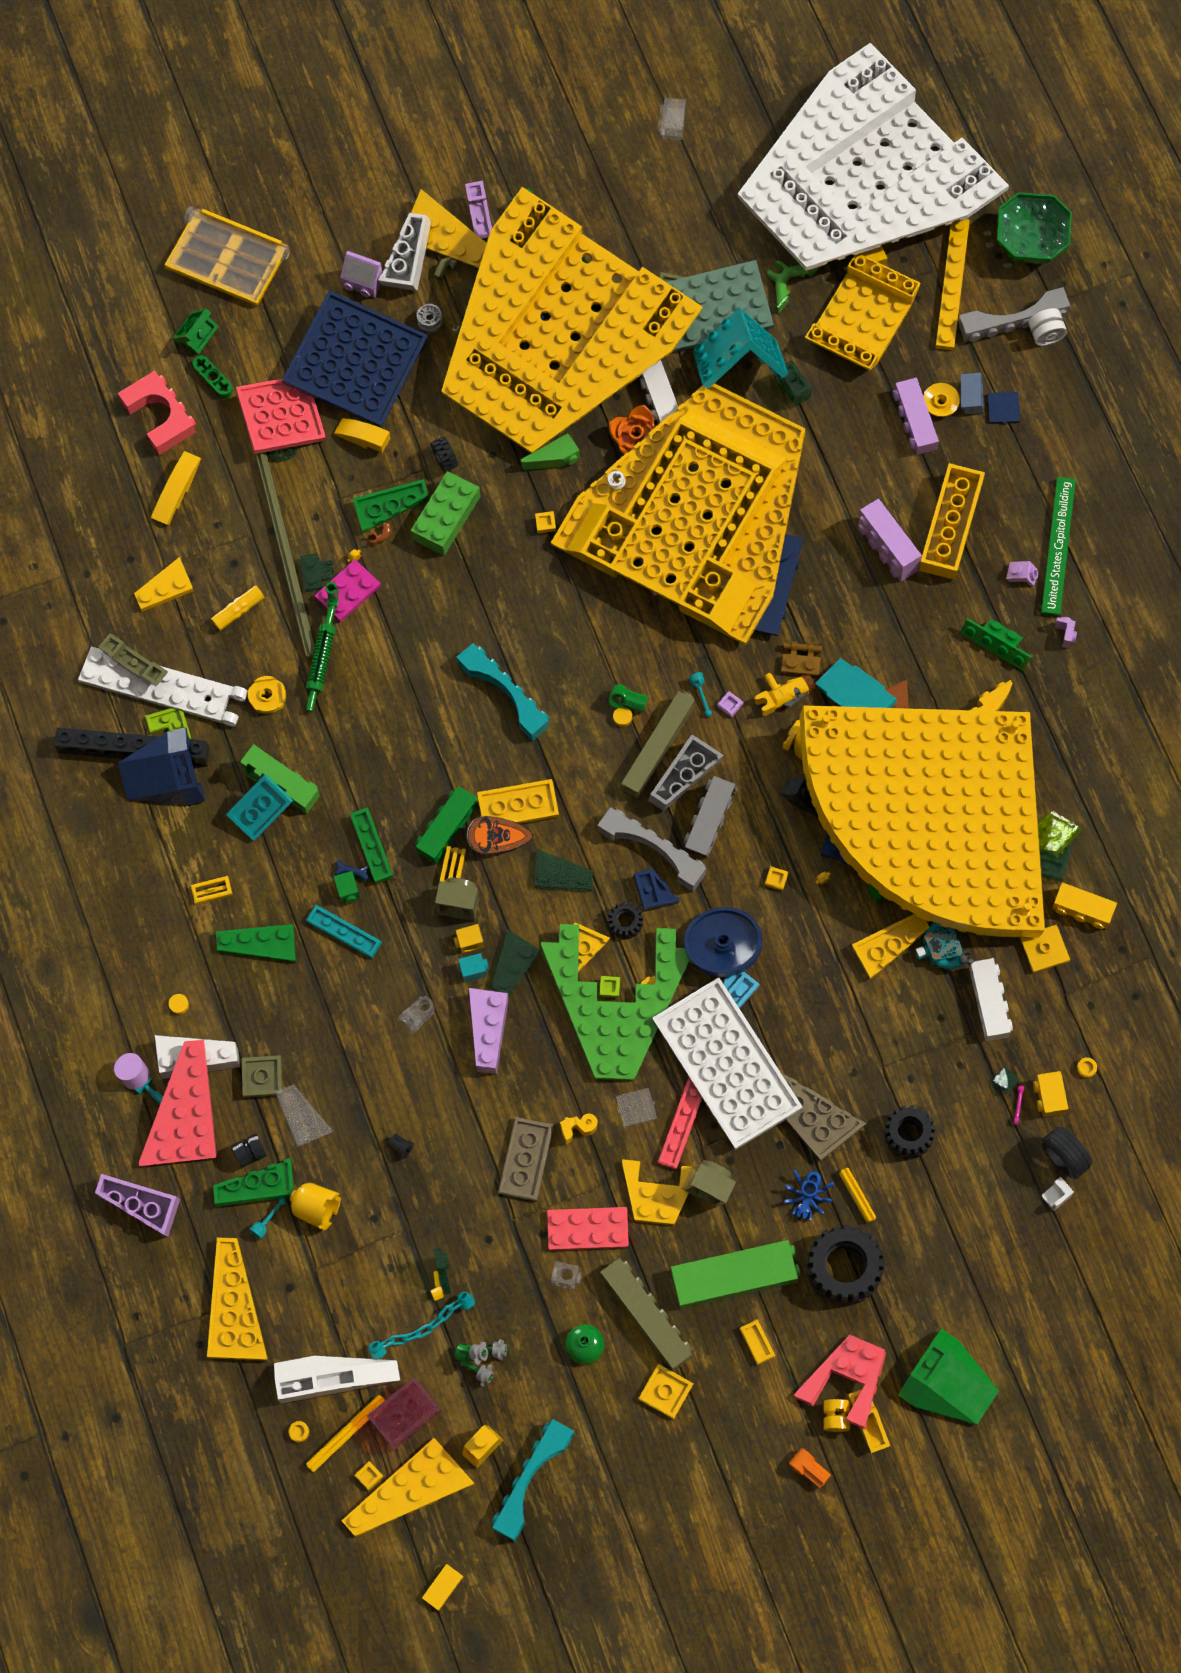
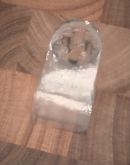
M425 996L420 997L399 1016V1022H403L409 1028L411 1034L415 1033L434 1014L435 1008L432 1000ZM423 1004L430 1005L427 1011L420 1010Z

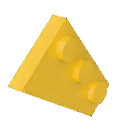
M179 557L134 594L143 612L194 590Z
M574 923V925H579V972L610 938Z

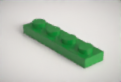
M368 807L350 813L375 884L394 878Z

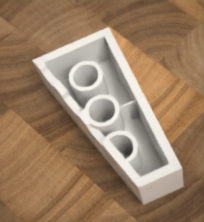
M155 1035L159 1073L162 1079L171 1078L185 1041L203 1039ZM205 1040L208 1072L240 1067L238 1047L235 1042Z

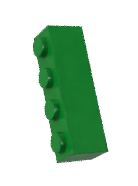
M460 786L450 792L445 806L442 805L438 809V816L434 821L431 820L428 823L426 833L423 836L421 835L415 843L417 853L434 864H437L447 846L451 844L478 805V798Z

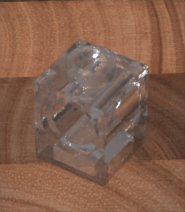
M555 1261L551 1284L575 1290L576 1284H580L582 1273H579V1266ZM564 1272H571L573 1275L571 1279L564 1280L561 1277Z

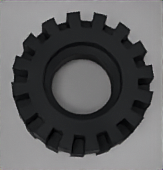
M445 436L430 442L436 461L444 472L458 466L456 455Z
M625 901L621 905L617 903L615 908H611V912L608 914V926L611 929V933H615L618 938L621 936L622 939H625V937L631 939L633 935H638V931L640 932L643 926V915L641 910H638L637 905L633 906L631 902L626 904ZM623 914H628L633 918V923L628 927H623L618 923V918Z

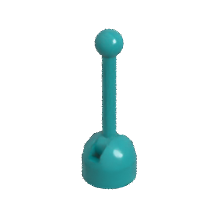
M703 673L692 674L688 677L691 686L698 688L705 708V716L710 717L712 711L708 708L701 688L704 684Z
M286 1198L279 1199V1203L262 1223L256 1222L250 1227L249 1231L256 1238L261 1240L267 1231L265 1225L281 1205L286 1204Z

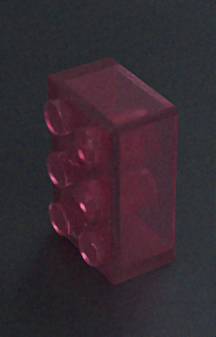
M413 1377L369 1413L367 1417L395 1451L441 1413V1409L419 1381Z

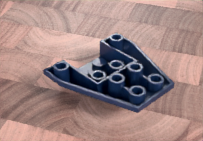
M186 727L166 732L118 762L128 800L190 805L206 801L201 782L198 783L188 749L191 743Z

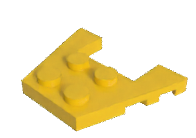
M622 1159L634 1220L636 1222L674 1226L689 1194L682 1190V1187L692 1167H681L679 1186L638 1182L640 1161Z

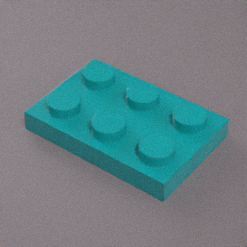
M265 774L226 815L254 841L286 809L293 799Z

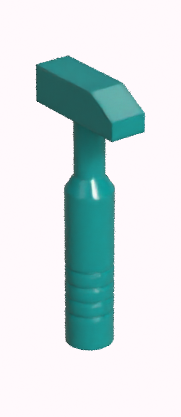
M149 1077L144 1086L135 1089L139 1094L144 1089L147 1090L151 1097L161 1104L163 1096L148 1086L153 1081L151 1077Z

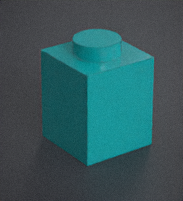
M481 953L458 959L464 983L487 977L486 970H489L487 959H482Z

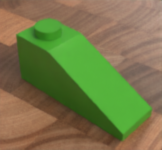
M567 433L521 459V468L523 470L565 467L568 464L572 465L580 458V451Z

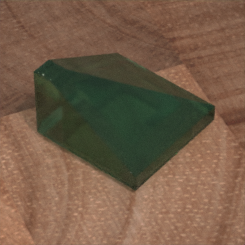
M1004 1067L992 1081L1008 1094L1020 1079L1007 1067Z

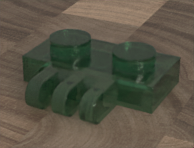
M318 553L300 556L305 593L320 591L323 588L322 581H329L335 578L334 574H330L334 572V568L331 567L333 566L332 560L320 561Z

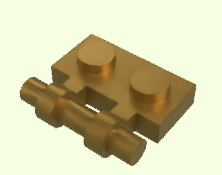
M792 641V643L784 642V649L791 650V654H783L781 674L819 678L821 657H813L814 653H821L822 646L815 645V643L800 644L798 641ZM797 651L808 652V656H802V655H796V654H797Z

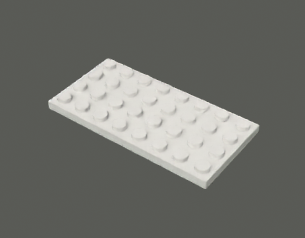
M720 978L715 979L652 1018L735 1150L803 1109Z

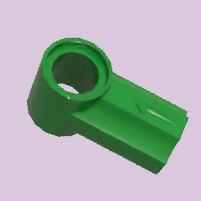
M617 684L611 689L609 702L615 708L626 707L643 713L648 696L627 690L624 685Z

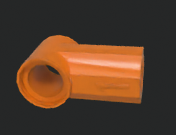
M803 1448L788 1463L794 1471L801 1476L804 1475L819 1489L831 1476Z

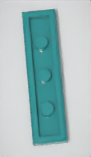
M315 905L306 919V923L373 959L382 944V941L318 905Z

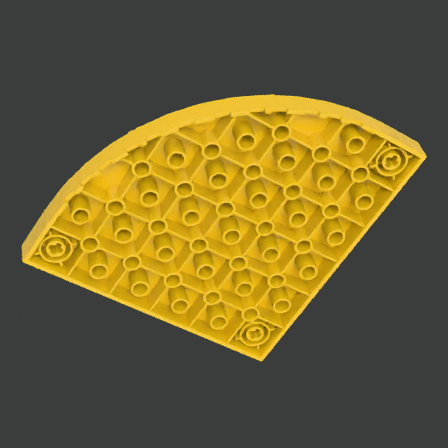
M803 706L800 712L801 753L803 770L807 780L806 784L812 798V804L816 808L820 823L831 838L830 841L836 845L843 859L849 865L851 864L867 884H871L879 891V894L889 901H894L903 910H909L915 913L917 917L928 922L938 923L945 928L950 927L961 932L967 931L985 936L1033 938L1041 936L1045 931L1030 712Z

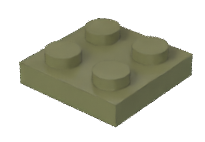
M281 1055L242 1058L243 1098L283 1095Z

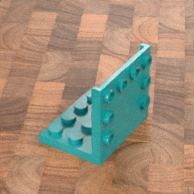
M740 307L728 318H725L715 331H711L702 343H698L693 350L702 384L707 389L749 350L757 355V359L762 364L766 363L773 374H779L782 378L788 374L777 340Z

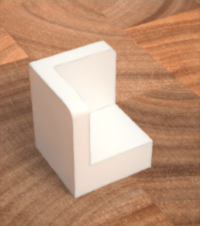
M1060 1177L1041 1197L1055 1211L1072 1197L1074 1191Z

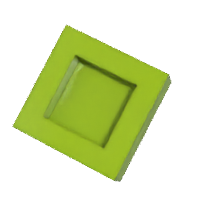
M601 976L600 997L619 998L620 977Z

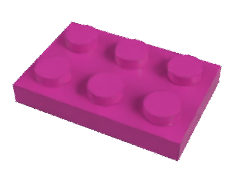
M357 560L352 561L330 581L334 582L339 590L338 608H335L334 617L341 623L381 587V583ZM324 586L314 596L328 610V595L325 590L326 586Z

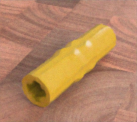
M255 585L210 619L215 627L221 631L247 613L249 609L265 597Z

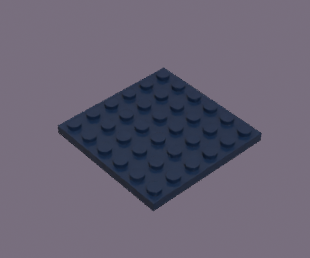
M329 290L285 373L282 383L382 428L428 335Z

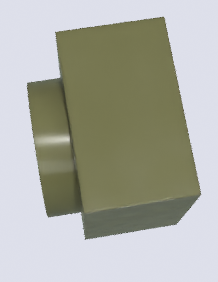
M448 878L446 882L439 881L435 900L437 915L475 921L480 900L476 884L462 878Z
M703 1160L702 1163L691 1168L682 1190L714 1207H718L727 1202L736 1181L730 1179L732 1174L726 1168L714 1162Z

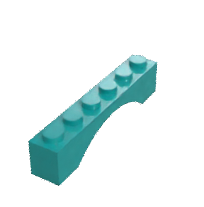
M472 643L456 657L457 664L469 677L489 681L509 696L517 710L520 729L532 742L549 728L548 715L544 711L540 712L536 708V703L531 698L527 699L521 687L515 686L511 682L510 676L506 672L502 673L498 669V664L493 659L489 660L486 657V652L483 648L477 647Z
M552 1419L551 1423L547 1422L542 1430L544 1436L541 1441L537 1440L532 1448L534 1454L531 1459L527 1458L522 1466L524 1472L521 1477L517 1476L512 1484L514 1490L511 1495H506L501 1504L504 1508L500 1514L496 1513L491 1522L494 1525L492 1528L495 1532L513 1542L516 1541L525 1525L523 1502L530 1480L545 1462L566 1451L575 1434L574 1430Z

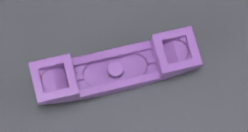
M483 181L467 183L465 187L474 233L487 243L492 226Z

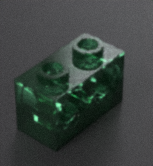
M793 360L785 363L788 374L784 378L777 374L776 379L792 403L797 406L811 398L812 388Z

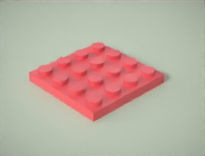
M282 379L236 387V394L254 454L325 441L326 436L314 397L283 384Z

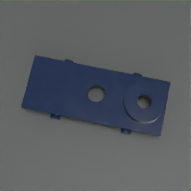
M785 534L774 595L754 631L778 636L782 619L786 617L787 612H785L795 570L798 569L800 564L798 558L804 538Z

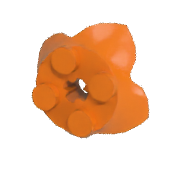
M645 405L632 409L626 418L616 417L609 422L610 434L618 443L619 449L623 454L629 453L638 442L646 438L648 433L656 427L652 412ZM639 433V436L634 437L632 434Z

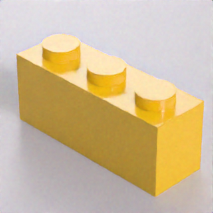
M1062 882L1052 909L1056 910L1060 915L1073 916L1079 922H1089L1095 928L1107 929L1117 903Z

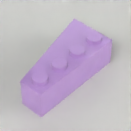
M469 988L477 1072L497 1074L509 1001L508 993Z
M101 1174L95 1191L97 1195L163 1235L169 1236L180 1198Z

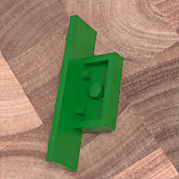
M967 618L960 631V634L1022 671H1025L1032 657L1017 648L1023 637L993 619H990L982 627Z

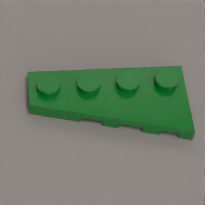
M422 479L353 498L362 533L429 499L425 481Z
M293 924L216 931L218 952L296 963Z
M291 1157L276 1165L275 1163L268 1165L267 1168L257 1172L256 1170L249 1172L246 1176L235 1177L213 1185L215 1206L289 1198L294 1191Z

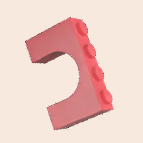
M153 371L120 391L118 396L120 402L130 415L150 403H162L171 409L167 421L147 433L150 444L158 455H161L195 434L194 426L196 423L191 415H186L184 405L176 401L175 398L177 397L171 388L168 390L164 377L162 375L158 376Z

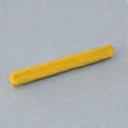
M377 1395L306 1463L307 1467L312 1472H315L385 1405L386 1401L381 1395Z

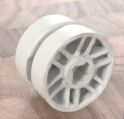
M1052 308L1040 311L1028 321L1035 343L1039 346L1056 343L1067 334L1066 326L1058 309Z

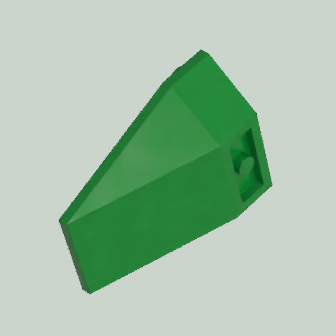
M941 1329L907 1379L898 1397L915 1408L978 1425L999 1390L961 1342Z

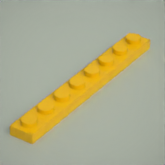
M969 219L953 221L950 227L935 349L954 351Z

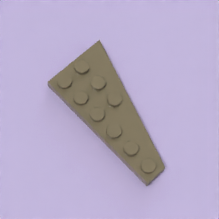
M781 1073L803 1107L802 1110L785 1119V1121L820 1162L866 1126L865 1122L856 1119L847 1111H843L835 1106L831 1101L808 1087L806 1088L799 1084L795 1079Z

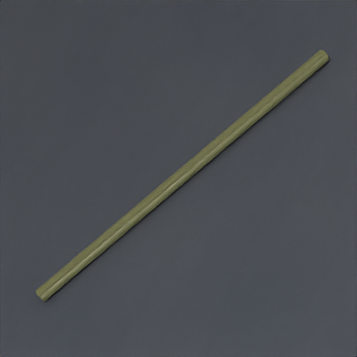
M266 452L257 453L255 455L305 656L312 658L315 646Z

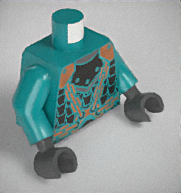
M935 922L925 931L923 937L924 946L915 949L918 960L929 957L932 965H937L943 969L953 970L963 966L964 963L973 964L974 962L973 959L967 960V957L973 953L969 951L963 952L955 929L945 928Z

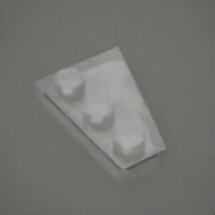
M294 1084L275 1092L297 1147L334 1133L333 1129L328 1126Z

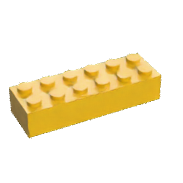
M949 463L921 558L919 571L953 580L956 579L985 472Z

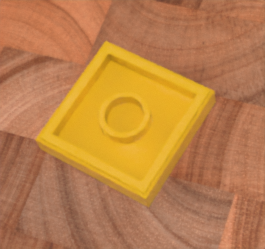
M658 1364L638 1400L674 1420L694 1383Z

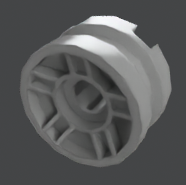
M425 304L418 309L417 322L420 330L434 333L441 328L443 322L439 307L433 304Z

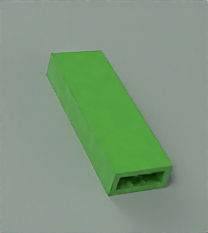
M785 1240L671 1266L680 1309L797 1283L798 1276L801 1275L798 1264L794 1265L793 1257H796L794 1246L789 1245V1241Z

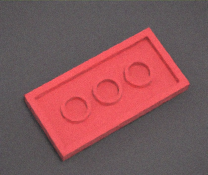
M627 1207L547 1210L549 1251L629 1248Z

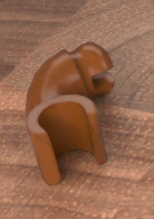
M386 522L381 525L380 535L374 532L368 534V539H375L369 542L371 547L377 546L379 542H383L390 537L392 533L390 523Z

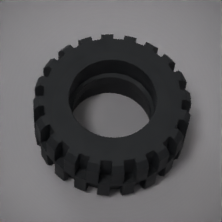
M844 1225L843 1228L834 1226L832 1230L822 1232V1235L817 1237L810 1247L807 1259L809 1282L811 1286L815 1287V1292L818 1295H823L824 1300L828 1302L832 1300L836 1305L846 1303V1306L852 1305L854 1302H863L866 1297L869 1298L880 1284L884 1270V1255L882 1250L879 1249L877 1240H873L870 1233L862 1232V1228L856 1226L853 1229L850 1228V1225ZM839 1248H848L856 1251L864 1261V1271L861 1277L849 1283L840 1282L831 1277L827 1271L826 1261L832 1251Z

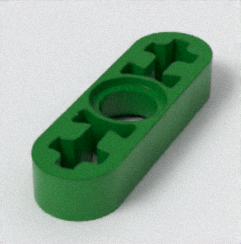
M197 356L193 360L195 372L220 398L227 399L231 397L233 388L228 379L207 357ZM198 364H204L207 370L205 371L202 366H198ZM210 374H217L218 378L210 381L208 376ZM221 383V385H222L224 388H227L228 391L225 392L224 390H221V387H220L219 384Z

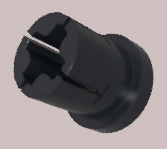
M396 1133L390 1138L387 1145L398 1153L401 1159H405L412 1151L414 1143L410 1140H405Z

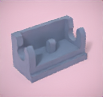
M981 373L961 374V408L965 410V414H984L983 379Z

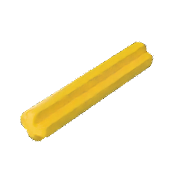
M849 1168L841 1170L839 1175L865 1221L869 1223L875 1220L876 1216Z

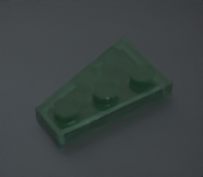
M508 930L491 988L497 992L508 993L509 997L539 955L540 949Z

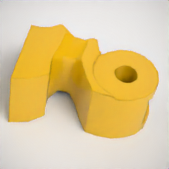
M585 1114L581 1120L577 1116L574 1118L566 1117L564 1121L560 1122V1129L565 1144L567 1145L573 1139L572 1129H577L584 1137L592 1135L597 1129V1118L593 1114Z

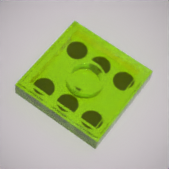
M1051 811L1038 824L1039 847L1057 856L1081 832V827Z

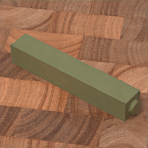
M678 691L621 783V788L624 792L637 799L640 797L694 709L695 699L693 696L686 692Z

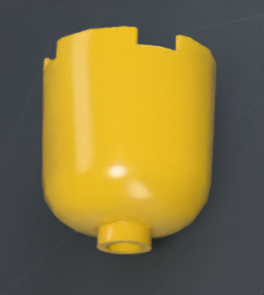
M305 1183L297 1190H294L290 1196L292 1213L297 1218L319 1229L326 1230L332 1224V1222H329L332 1214L337 1215L341 1198L338 1197L339 1193L314 1183Z

